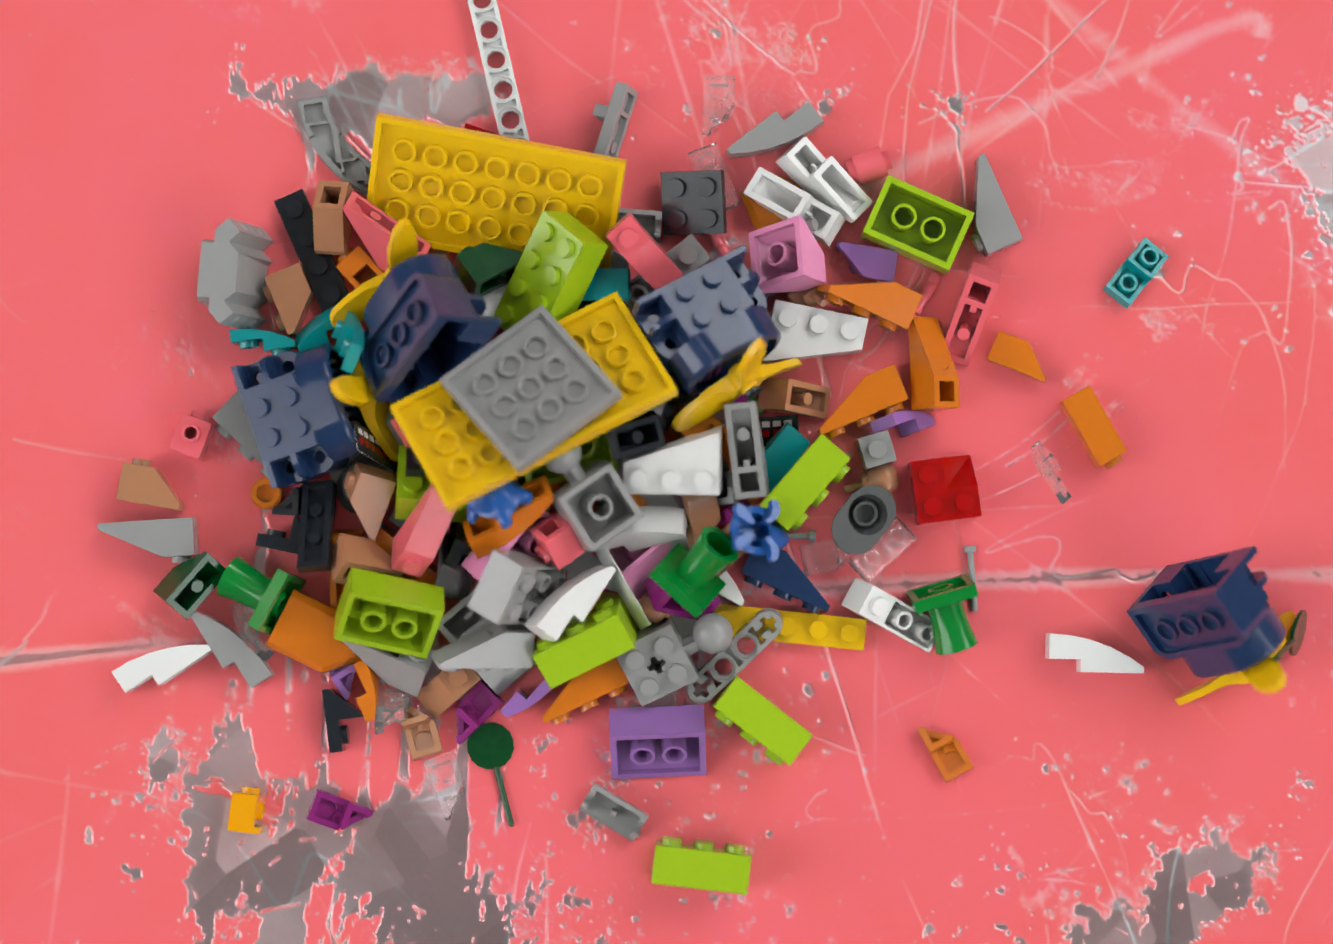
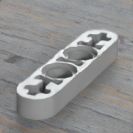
M764 608L754 615L733 636L730 645L724 651L714 654L698 670L699 679L688 684L687 687L691 700L696 703H707L778 636L783 624L781 614L773 608ZM763 617L766 619L775 618V629L772 630L770 627H767L761 633V637L764 638L763 641L760 640L757 633L750 630L751 627H754L757 632L763 625V620L761 619ZM742 637H750L755 642L754 650L749 653L740 651L737 647L738 640ZM725 658L731 661L733 665L732 671L728 674L717 672L715 669L717 660ZM709 670L714 679L707 686L708 693L706 694L703 691L699 694L696 693L695 682L703 684L709 678V674L706 673Z

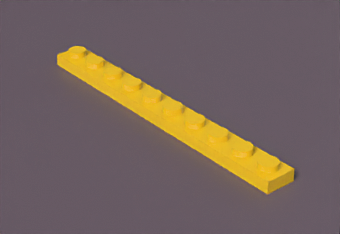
M602 591L595 604L606 597L614 599L620 595L619 593ZM720 604L713 613L720 614L728 619L734 636L754 615L764 608ZM777 610L782 616L783 624L781 632L772 641L864 651L867 619ZM773 617L770 619L761 618L763 625L757 632L754 627H751L750 630L757 633L760 640H764L761 637V633L767 627H770L772 630L775 629V618Z

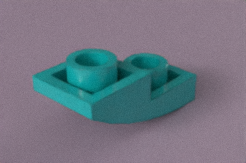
M1144 237L1102 290L1127 309L1169 256Z
M597 269L582 301H598L616 291L623 301L631 300L630 269Z
M335 306L316 316L295 336L300 352L329 343L327 331L334 330L335 328L332 326L329 318Z
M348 311L344 321L337 320L331 337L337 339L333 351L338 352L339 356L344 357L341 370L353 374L364 347L365 337L359 319L353 312Z
M257 329L229 330L231 343L240 345V349L259 347V342H263L264 351L273 353V356L285 351L298 349L295 340L275 332Z
M788 422L766 443V448L764 449L770 491L789 472L810 445V441Z

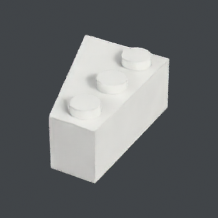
M775 300L771 318L781 332V340L777 347L763 359L762 364L781 362L793 358L801 360L860 353L863 348L868 318Z
M723 425L713 427V429L698 434L685 436L682 439L666 443L662 447L626 457L623 462L624 486L630 494L720 495L723 488Z

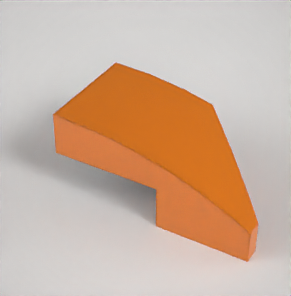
M998 331L987 360L1019 372L1023 376L1046 383L1047 378L1042 371L1036 352L1031 347V344L1021 338Z
M361 660L353 665L365 688L366 694L355 699L366 723L376 719L380 700V683L378 675Z
M924 727L917 729L946 783L974 769L960 741L954 738L953 735L938 733Z

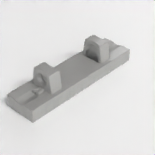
M616 82L609 106L595 105L593 116L604 121L594 150L595 154L618 158L638 96V92L628 84Z

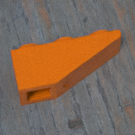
M887 281L823 284L817 288V291L826 295L825 299L827 302L842 307L844 303L853 308L851 313L868 319L871 316L879 320L878 326L891 332H895L896 328L908 330L922 298V294L897 282Z
M914 316L909 326L911 410L942 411L960 408L959 376L937 317Z
M895 364L866 375L818 430L819 436L827 434L828 438L832 439L846 433L844 427L856 422L857 426L861 427L874 421V414L885 410L888 415L904 409L902 403L909 398Z
M615 657L571 679L542 717L544 724L551 721L553 726L571 718L568 712L578 707L584 712L598 705L597 698L607 693L611 699L627 691L625 685L629 681L617 658Z

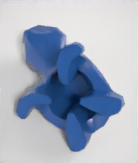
M511 480L468 502L467 520L470 524H475L480 516L495 518L503 529H507L512 525V513L519 505L530 503L533 500V495L531 491L522 489Z
M770 500L768 508L759 506L745 507L741 503L733 506L729 533L732 539L731 545L735 551L743 550L756 556L765 555L769 562L777 561L780 553L779 550L787 546L790 540L782 527L777 522H773L778 518L781 511L777 500Z

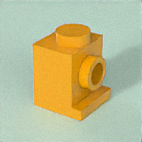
M241 786V791L232 792L227 831L252 834L263 832L264 826L258 825V820L263 821L265 813V802L261 801L260 788Z

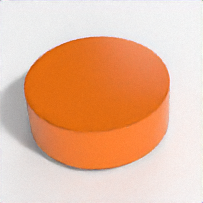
M265 477L258 479L252 485L250 495L256 506L263 509H272L280 504L283 498V489H272L269 479Z

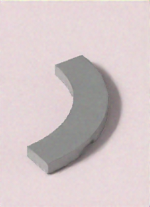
M321 96L297 100L304 130L322 161L343 182H349L353 189L367 196L371 162L360 155L340 132L331 110L329 97Z

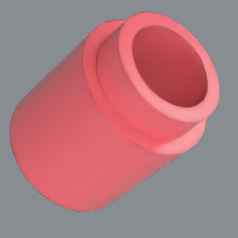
M879 146L852 155L850 160L844 161L848 174L856 183H860V186L887 177L889 175L887 170L893 168L887 150L881 152Z

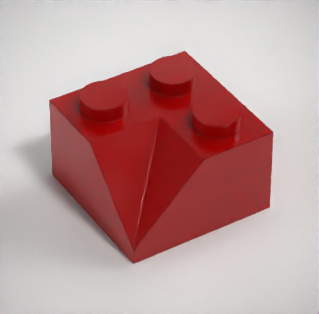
M970 455L933 458L908 463L916 525L982 516L978 484Z

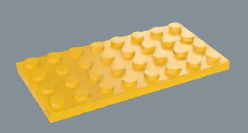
M379 112L376 116L366 200L398 222L401 219L411 221L416 234L430 243V248L458 254L468 246L474 247L483 242L523 252L543 210L569 213L609 245L597 269L611 268L614 245L606 237V232L618 222L627 159Z
M617 291L557 322L622 393V399L519 474L442 387L440 380L389 406L393 417L448 513L678 395V389Z

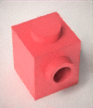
M194 410L191 416L182 413L169 449L203 461L215 431V425L209 423L211 417Z
M556 512L530 529L538 545L534 548L535 552L544 564L550 562L555 568L560 570L584 553L571 525Z

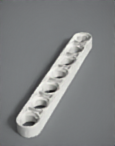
M468 0L499 135L530 141L497 0H491L486 8H478L474 5L473 0ZM492 22L498 27L497 35L489 39L484 38L480 33L481 26L484 23ZM494 52L502 53L505 57L504 65L498 69L491 68L487 63L489 55ZM501 82L509 83L512 87V93L506 99L498 98L494 93L495 87ZM508 112L516 113L519 116V124L513 129H507L502 125V117Z

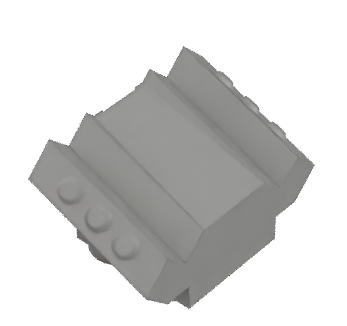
M231 218L225 220L215 229L214 240L203 239L201 241L197 286L198 302H203L204 306H208V311L219 324L239 329H258L267 321L258 309L268 302L263 291V287L266 286L264 277L267 276L268 266L273 263L264 253V250L274 240L263 228Z

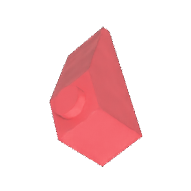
M352 191L342 210L377 266L385 272L388 265L387 248L390 235L398 221ZM416 234L418 240L417 255L427 254L431 244Z
M628 212L606 232V237L654 290L685 275L631 212Z
M972 261L945 335V341L953 362L968 367L1000 285L1001 270Z
M432 484L392 539L391 569L419 578L433 561L456 511L455 509L449 513L447 512Z

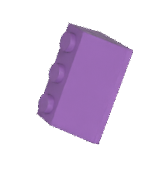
M704 704L609 709L612 779L707 775Z

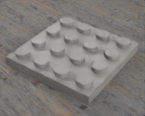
M543 305L440 378L442 387L519 474L622 399V393Z

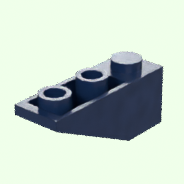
M779 550L780 553L777 561L769 562L765 555L756 556L748 554L740 572L746 575L745 582L761 588L763 583L775 588L772 594L789 602L792 596L804 601L801 607L815 614H819L820 610L828 612L830 605L785 550Z

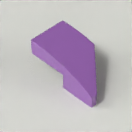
M836 242L835 247L846 258L850 265L848 268L852 274H858L862 278L876 281L894 282L897 252L854 243Z
M909 410L894 412L869 422L874 434L897 426L901 438L936 425L932 415Z
M545 679L530 696L520 688L500 712L506 717L520 713L541 700L552 689H550Z

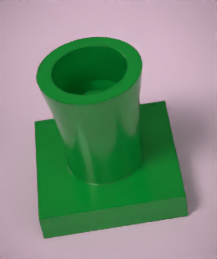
M707 526L702 529L690 550L686 549L679 542L648 576L691 615L697 618L725 587L726 583L717 577V574L738 558V550L735 551L732 548V539L728 534L719 528Z
M238 556L224 570L217 586V594L254 609L255 611L247 625L257 631L271 634L293 590L301 591L306 580L281 569H277L273 578L270 579Z
M967 574L906 591L909 604L917 614L929 611L934 634L935 654L946 655L960 652L978 643L962 603L964 600L979 596L976 584Z

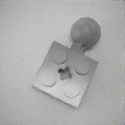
M578 446L544 465L552 472L563 473L568 482L552 493L554 497L552 504L559 515L571 525L583 550L593 552L642 518L643 514L611 463L599 460L583 471L579 464L582 454L581 446ZM595 500L599 501L596 504V512L592 511V504Z
M709 613L701 616L694 624L693 632L682 638L672 618H663L657 624L651 623V625L642 630L638 629L635 648L616 658L643 707L698 680V668L691 654L699 650L709 654L724 651L732 641L733 629L728 619L717 613ZM656 657L657 660H661V663L652 664L651 658Z

